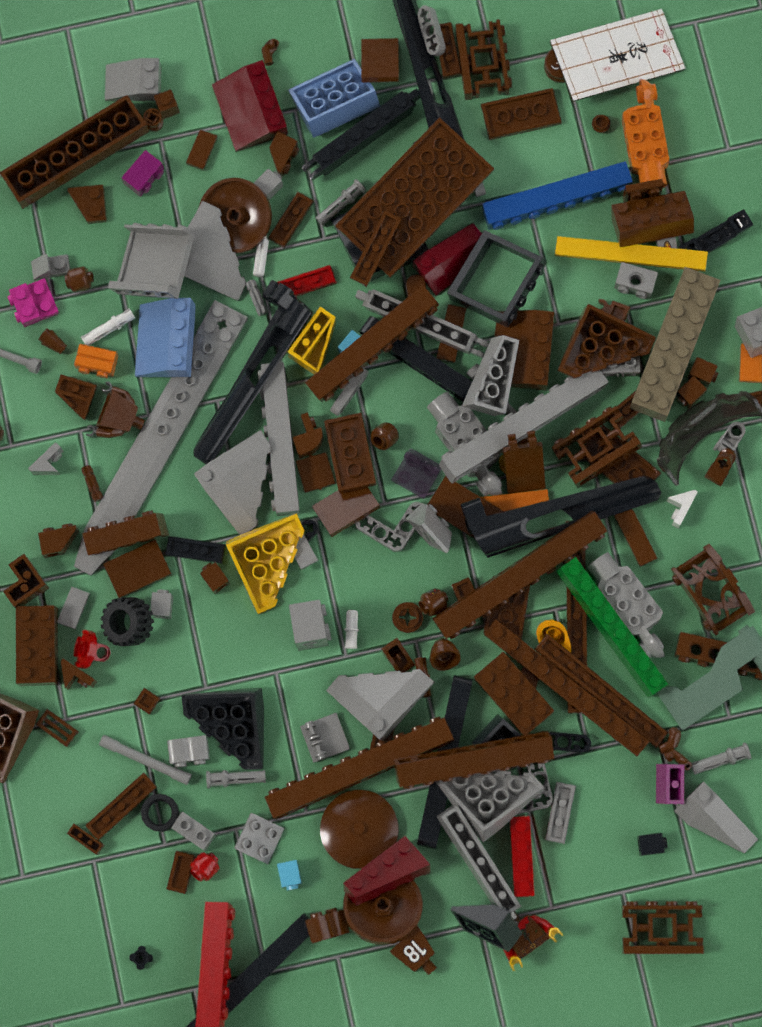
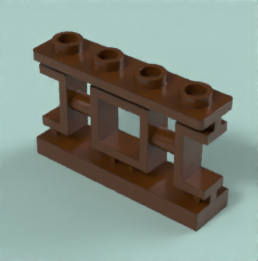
M497 19L496 22L489 21V30L471 32L470 24L463 26V23L456 24L455 31L465 100H472V97H480L479 88L497 86L498 95H502V93L509 95V88H512V79L507 75V71H510L509 59L505 60V54L508 51L507 43L503 42L502 36H505L504 25L500 24V19ZM494 30L497 32L499 51H496V44L486 45L485 38L494 37ZM464 33H467L468 40L478 39V46H471L470 54H467ZM492 52L494 65L476 67L474 54ZM498 64H501L504 86H501L500 78L490 79V73L499 72ZM469 68H472L473 75H483V81L474 82L475 89H472Z
M617 406L606 408L602 415L589 419L585 426L575 428L568 437L556 440L551 447L559 460L568 455L575 468L568 472L577 488H580L642 448L641 442L633 431L624 436L616 424L624 419ZM610 421L614 430L605 435L600 426ZM600 434L608 447L592 457L584 444ZM619 436L624 445L614 450L610 441ZM577 441L582 450L572 455L567 447ZM587 456L592 465L582 471L577 462Z
M636 901L626 902V905L621 906L622 918H632V938H622V954H704L703 938H693V918H702V905H698L697 901H686V905H678V901H666V905H658L657 901H647L646 905H638ZM628 910H655L656 914H648V924H637V914H628ZM668 910H695V913L687 914V924H677L676 913H668ZM653 918H671L672 938H653ZM637 932H648V942H656V946H629V942H637ZM677 932H688V942H696V946H669V942H677Z

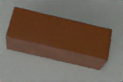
M73 824L66 833L96 855L105 846L76 824Z

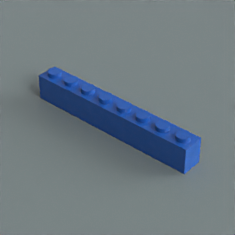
M625 161L482 203V211L488 230H498L506 224L511 223L515 225L522 222L523 219L538 218L540 214H553L558 209L564 207L565 209H570L578 203H590L598 197L607 198L612 193L618 191L619 193H624L625 186L631 185L633 181Z

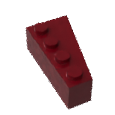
M404 836L343 883L344 892L356 906L380 896L383 892L391 891L401 884L409 883L419 876L429 874L430 863L410 840Z

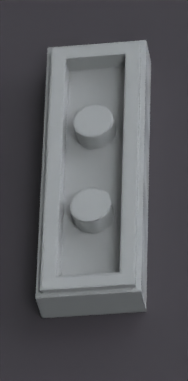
M556 782L545 840L565 844L575 785Z

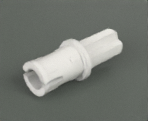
M348 610L346 614V628H344V631H346V649H357V632H359V629H357L358 611Z

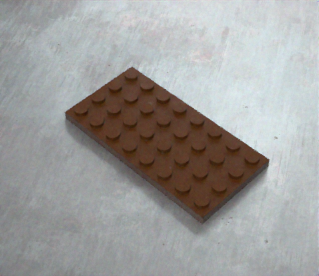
M439 117L348 211L335 227L363 253L384 211L401 218L402 221L378 265V268L391 278L494 171V168Z

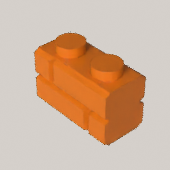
M79 344L74 366L76 369H79L78 372L83 374L93 372L97 373V376L101 378L113 377L118 354L116 351Z

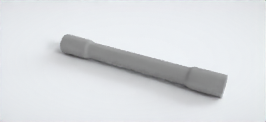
M103 735L100 740L99 746L122 754L185 785H188L192 774L169 766L106 735Z

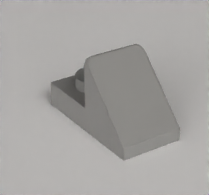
M43 254L31 261L34 280L63 276L70 269L67 254L48 257L47 254Z
M55 442L28 468L33 475H60L51 463H55L61 458L62 448Z

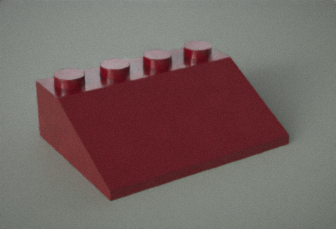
M263 60L246 65L212 84L236 152L272 140L277 132L285 135L288 134L286 122Z

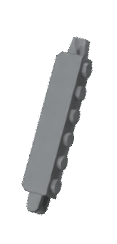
M358 290L355 295L356 299L363 301L362 306L382 317H385L402 303V301L377 290H369L368 293ZM427 315L422 319L423 323L419 327L411 328L469 355L471 353L480 358H483L484 353L473 349L474 344L477 343L483 347H488L489 345L487 341L478 338L476 334L434 315L430 317Z

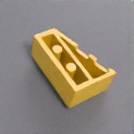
M319 307L288 350V358L314 375L321 370L336 325V317L322 307Z

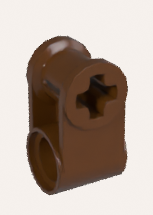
M729 448L722 449L704 478L721 487L735 462V452Z

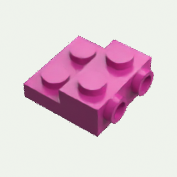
M45 278L28 285L24 283L9 290L8 300L10 305H15L17 312H14L15 318L18 323L22 322L24 327L59 314Z

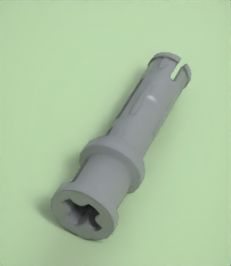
M355 179L354 183L348 189L342 190L341 196L316 216L315 219L321 226H324L345 206L353 204L358 196L362 193L365 194L367 192L366 189Z
M745 742L742 746L733 749L729 747L725 750L726 752L691 762L694 775L729 763L730 765H735L737 761L746 758L750 760L751 754L747 743Z
M226 770L214 773L206 771L207 789L211 788V786H223L226 788L229 784L266 783L265 770L228 773Z

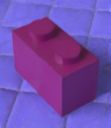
M145 150L121 178L127 187L141 197L144 193L149 192L152 187L151 184L156 179L161 178L164 173V166L162 162Z
M656 764V804H684V765Z

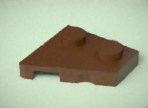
M103 184L67 188L68 193L88 224L107 222Z
M61 374L55 393L86 421L97 385Z

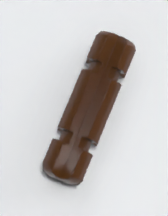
M90 465L84 466L81 470L85 476L88 489L92 493V499L94 502L100 501L103 495L99 491L100 488L95 475L92 474L94 473Z

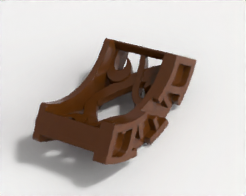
M707 544L703 547L704 550L677 568H671L674 583L684 589L704 620L702 624L708 632L712 631L717 636L719 631L744 615H751L755 610L746 593L742 592L736 584L738 580L730 568L726 569L721 556L710 544ZM705 561V563L703 564V566H702L701 568H700L699 566H697V565H699V564H701L702 562ZM693 568L699 572L698 575L693 572L688 573L692 576L691 580H686L683 577V574ZM708 570V572L711 574L712 570H716L718 572V575L716 577H713L706 572ZM704 577L710 581L724 580L726 582L720 593L721 602L702 596ZM695 585V593L690 586ZM726 591H730L732 593L731 598L727 597V600L729 602H726L725 600ZM703 605L710 607L709 610L706 611ZM740 607L739 609H737L736 611H734L733 613H731V614L729 615V610H728V609H734V608ZM721 609H724L726 617L715 624L712 620V614L716 613L719 618Z

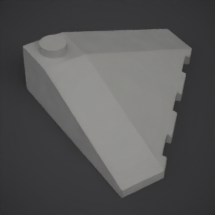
M202 201L188 226V230L195 234L184 276L239 301L246 286V281L240 275L238 266H240L239 261L229 244L231 239L227 227H223L220 218L222 216L221 210Z
M261 430L194 473L204 490L239 535L253 530L258 525L259 519L256 518L258 506L261 507L263 492L260 491L262 480H266L268 465H265L267 453L271 452L272 447Z
M420 669L403 673L401 671H391L378 675L366 673L353 677L341 675L335 679L326 691L377 738L384 741L435 682Z
M496 770V774L476 773L468 778H461L460 776L447 782L435 781L452 805L459 807L474 833L482 842L498 832L544 789V786L532 773L516 776L511 775V771Z

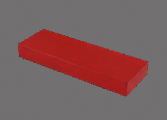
M328 265L278 281L277 283L286 285L294 292L295 296H299L336 284V280L331 266Z

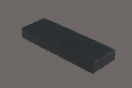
M168 536L165 555L223 564L226 545Z

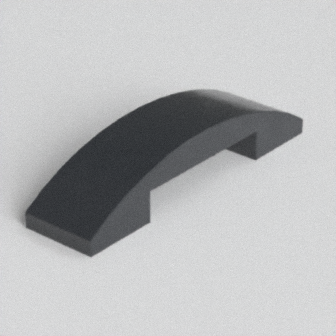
M742 209L727 218L725 222L697 238H692L678 248L707 251L709 254L738 237L754 224L746 211Z

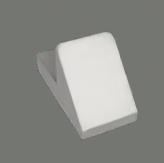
M692 490L668 498L667 502L680 508V510L676 508L671 517L674 520L672 526L679 529L698 491Z

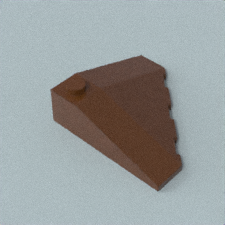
M588 304L579 317L557 371L576 379L581 377L582 374L594 373L606 369V366L630 361L631 358L639 355L641 357L648 355L656 337Z
M1 693L0 783H5L34 727L39 710Z

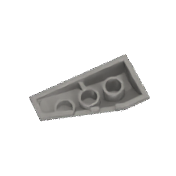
M702 782L684 800V804H680L674 810L687 825L742 853H745L758 840L705 782Z

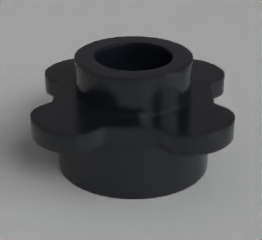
M139 946L135 953L130 954L129 959L137 965L138 970H143L148 962L153 961V956L147 953L144 946Z

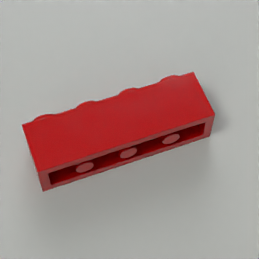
M530 816L513 817L510 820L514 896L516 898L534 897Z

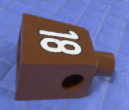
M418 926L408 937L401 940L390 950L391 954L414 972L421 967L429 976L437 968L429 959L435 952Z

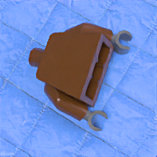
M108 381L105 382L110 388L108 390L102 388L107 397L96 427L99 428L88 425L87 428L93 429V433L86 435L90 438H95L96 436L114 438L129 432L131 426L141 430L145 419L136 416L138 406L135 405L132 396L128 391L116 386L113 387Z

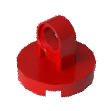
M83 630L82 637H77L73 657H77V662H74L77 668L87 669L93 660L100 662L108 660L111 651L107 645L97 643L94 631ZM103 647L105 649V654L103 657L99 658L97 656V650Z

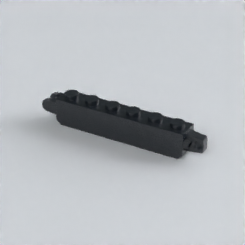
M416 88L409 94L401 91L312 155L313 158L303 165V171L306 172L315 165L318 167V169L310 174L309 178L311 181L322 174L325 176L410 116L414 111L413 108L416 106L415 102L421 98L418 89Z

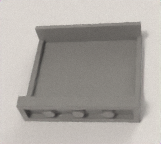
M139 223L124 225L131 232L118 281H109L108 289L119 295L178 299L195 234L183 225H178L177 227L166 224L162 226L155 224L144 226Z

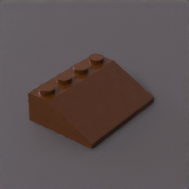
M518 310L516 320H513L508 328L496 323L495 337L504 335L519 340L511 387L547 390L554 321L553 311Z

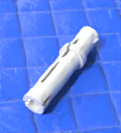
M129 308L117 316H112L109 321L81 336L85 345L90 346L109 333L122 329L123 325L136 318Z

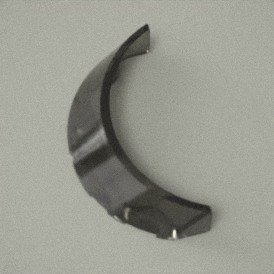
M739 391V394L730 395L721 393L715 395V399L705 402L702 400L686 410L683 415H680L668 428L669 433L665 439H661L659 444L658 466L672 483L678 486L682 464L689 452L700 440L720 426L734 420L754 416L762 417V407L757 399L747 391Z

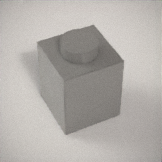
M269 168L254 182L264 191L268 200L283 187L282 177L276 171L272 172Z
M168 590L152 592L150 611H152L153 615L151 617L171 619L173 595Z

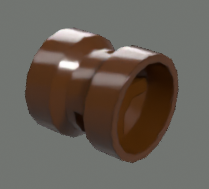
M150 108L144 112L143 120L147 124L148 130L151 132L160 131L164 125L160 111Z

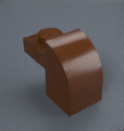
M308 412L301 414L306 433L292 437L300 459L317 452L323 442L322 428L314 429L317 427L314 417H309Z

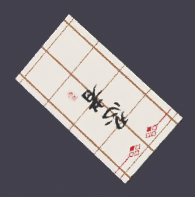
M662 9L550 40V45L573 102L637 84L639 79L648 81L685 70V65Z

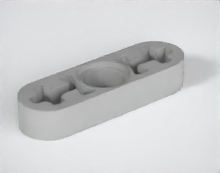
M422 6L418 11V20L427 51L430 55L441 56L445 52L446 46L436 11L432 7ZM433 26V27H434V32H433V34L430 36V35H429V30H430V28Z
M364 369L361 375L356 378L353 376L350 379L349 384L343 389L332 405L330 412L340 416L366 379L369 371Z

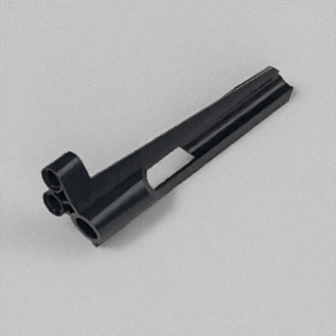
M392 0L410 55L428 128L440 117L465 141L451 97L446 92L435 56L430 55L427 51L418 20L419 9L416 0ZM430 66L432 67L444 104L434 101L425 74V70Z
M271 280L262 293V297L278 308L230 392L195 445L194 457L204 464H208L216 458L277 364L287 354L313 314V311L300 301L289 287L282 283ZM272 346H280L281 348L254 386L249 378L268 349Z
M643 475L488 516L485 514L480 498L461 503V508L468 533L474 535L483 553L489 558L557 535L591 511H594L601 520L657 501L662 492L654 479ZM558 510L564 511L573 519L572 521L534 534L526 529V524L529 520Z

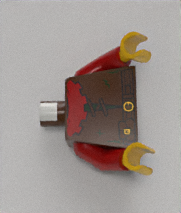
M514 911L511 916L518 922V927L522 934L509 952L503 951L511 969L515 971L513 967L515 964L518 963L521 968L523 967L521 962L523 957L549 938L557 942L554 936L558 933L561 936L563 934L544 918L527 914L520 919Z

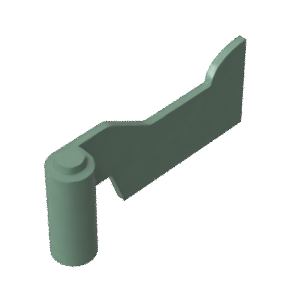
M746 625L738 631L739 635L721 647L711 671L681 691L679 688L671 686L662 688L657 692L682 731L743 690L738 674V669L753 660L762 672V638L754 626L749 627Z

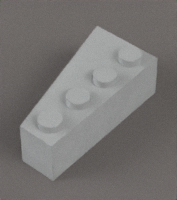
M504 335L491 338L462 407L492 416L506 414L519 340Z

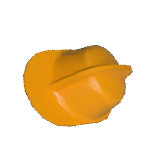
M553 619L541 622L536 630L538 642L540 643L544 636L548 634L571 653V643L565 626Z

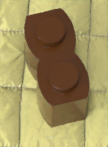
M337 907L326 910L325 915H322V912H317L310 915L311 919L305 920L312 944L350 933L344 916V910L338 911Z

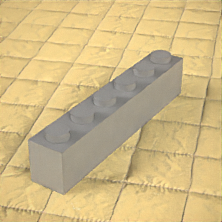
M457 805L451 806L436 817L491 904L500 908L505 907L511 913L520 908L521 905Z

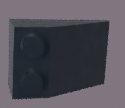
M472 905L452 906L450 909L464 931L507 952L512 949L522 934L518 927V922L512 918L511 911L505 907Z

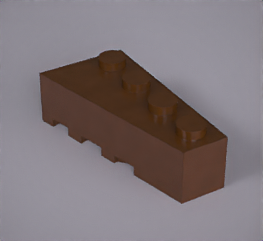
M153 510L143 512L142 517L135 518V515L123 518L124 522L105 523L106 527L103 528L98 526L87 528L88 532L82 533L88 556L117 550L118 547L132 546L136 542L151 541L157 536H169L164 514L153 513Z

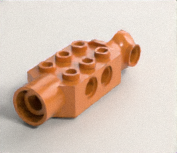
M639 79V86H636L638 103H642V105L628 108L622 114V125L631 173L639 175L640 183L663 179V188H665L667 181L664 169L668 167L669 154L660 106L654 105V101L657 100V89L655 84Z

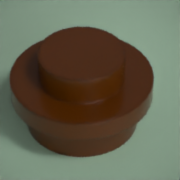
M597 115L593 118L592 128L594 131L605 133L609 130L611 123L607 116Z

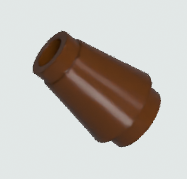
M48 328L45 329L38 339L41 345L60 355L67 348V345L61 338Z

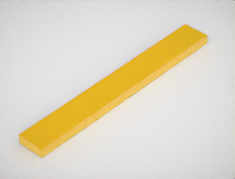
M557 236L555 256L675 269L687 267L695 271L706 272L708 252L638 244L620 247L618 242Z

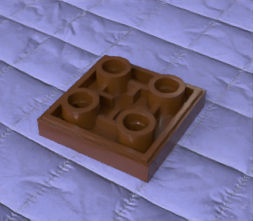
M663 179L626 185L622 197L623 202L661 195L664 186Z

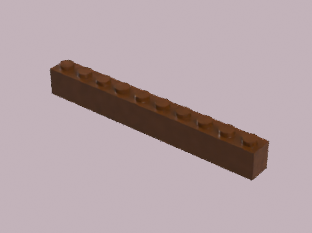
M591 511L434 616L432 620L445 639L457 637L460 634L459 630L464 627L470 628L476 624L475 620L477 618L488 616L493 612L492 608L497 605L499 607L503 606L509 601L507 598L513 594L515 596L521 594L525 590V586L528 584L534 585L540 581L541 575L552 573L557 569L556 565L561 562L563 564L567 563L573 558L572 555L577 551L581 553L589 548L588 544L592 541L598 542L603 539L607 529L597 514Z
M440 716L433 718L429 721L430 724L422 726V724L417 725L411 729L412 732L399 733L394 736V740L389 742L384 740L377 743L376 748L371 750L368 748L358 752L357 756L353 758L351 756L345 757L335 766L329 764L323 767L322 771L317 774L311 772L304 776L305 779L301 781H290L286 784L287 787L283 789L275 788L268 792L269 795L264 797L272 817L278 820L395 768L393 759L430 753L455 742L446 719L440 718Z

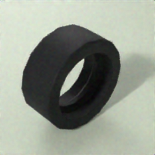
M152 795L142 805V821L153 831H168L179 817L178 805L167 795ZM159 801L167 803L172 811L169 821L161 825L153 823L149 818L151 805Z

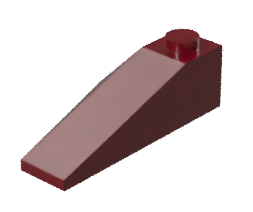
M474 223L430 248L413 261V268L424 278L425 283L435 296L453 283L481 237L482 233Z

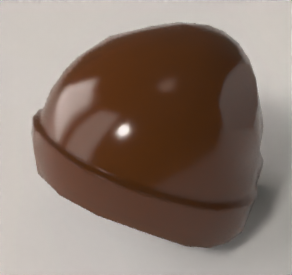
M440 638L436 640L430 652L431 666L440 671L456 667L461 660L460 651L448 639Z

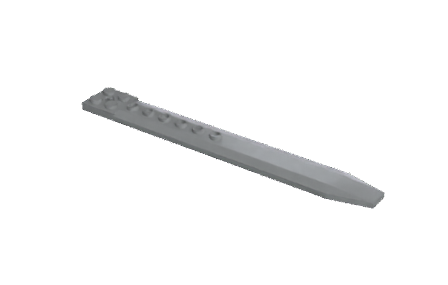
M214 300L193 339L191 377L170 378L86 525L84 533L88 532L87 528L93 526L103 528L106 527L105 523L117 521V523L124 522L123 518L133 515L136 517L246 324L247 316ZM225 321L227 328L218 329V323ZM82 536L74 567L92 576L115 550L88 556Z

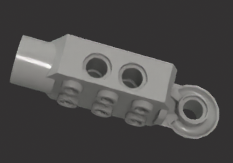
M449 392L441 394L427 406V409L438 422L435 433L451 452L456 451L457 446L464 441H467V443L472 441V437L481 431L485 433L487 431L472 410L459 406ZM499 455L467 474L468 477L478 478L479 481L476 482V485L484 496L488 494L493 496L502 494L500 479L493 471H488L492 465L497 463Z
M609 552L603 554L587 567V570L599 584L598 588L629 631L641 642L640 646L648 657H664L665 655L662 650L664 645L654 633H649L653 626L658 624L663 611L628 566L619 567Z

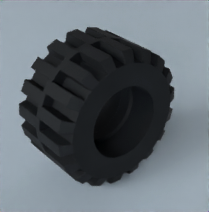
M136 597L113 599L112 602L106 605L107 608H104L102 611L104 616H101V621H103L101 629H104L103 634L108 636L107 640L109 642H113V645L136 646L146 641L145 638L150 637L149 632L153 631L151 625L154 623V619L151 618V615H153L152 611L148 610L150 606L144 604V600ZM126 613L130 617V627L128 630L124 624Z

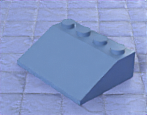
M355 59L288 90L313 138L380 107L376 91L371 83L361 82V68Z
M169 298L140 304L135 377H191L196 305L191 298Z

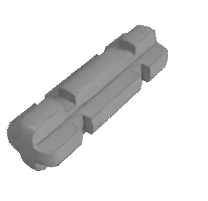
M250 280L246 282L258 315L266 314L267 308L256 281Z

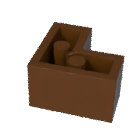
M25 554L8 564L18 578V581L3 592L14 608L26 605L49 589Z

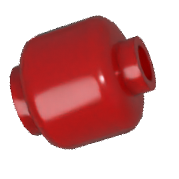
M202 852L191 862L190 873L200 882L209 881L219 871L217 863L219 859L211 852L209 854Z

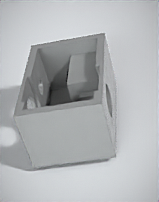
M320 600L289 605L294 640L298 651L329 646L328 641L332 639L328 623L325 624L324 616H327L325 604L321 605Z

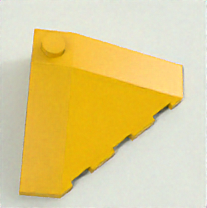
M297 513L226 541L227 549L257 614L269 610L277 604L278 599L276 597L279 589L284 586L288 575L286 571L289 564L294 560L298 540L304 534V528Z

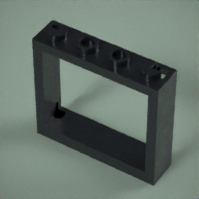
M484 230L447 292L448 297L451 301L508 328L513 320H516L520 307L522 308L525 305L529 292L534 290L537 278L543 274V269L545 268L544 259ZM491 244L533 263L503 314L462 294Z

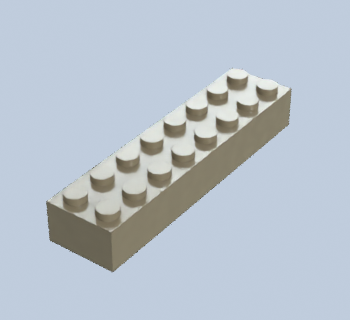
M687 267L684 268L629 409L663 422L666 421L719 286V279Z

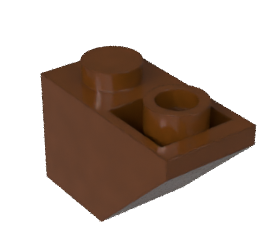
M277 132L269 149L276 171L283 178L284 174H288L290 171V162L293 158L297 157L300 148H298L297 140Z
M69 523L62 525V528L59 529L50 527L38 533L42 556L49 558L65 554L79 533L78 527Z

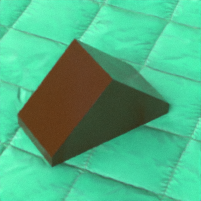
M395 638L381 649L383 655L395 671L403 673L415 665L398 638Z

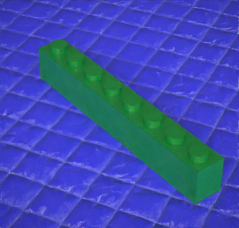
M575 557L557 570V574L647 698L668 685L667 681L579 560Z

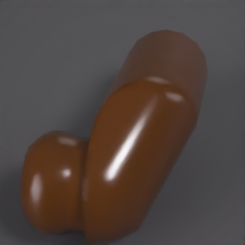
M275 38L268 40L262 48L265 66L274 64L272 54L279 46V42Z
M670 728L668 731V741L658 745L661 754L668 752L669 749L678 747L681 739V732L678 728Z
M669 749L668 752L664 753V757L668 762L674 760L678 764L684 765V770L691 769L692 763L675 749Z

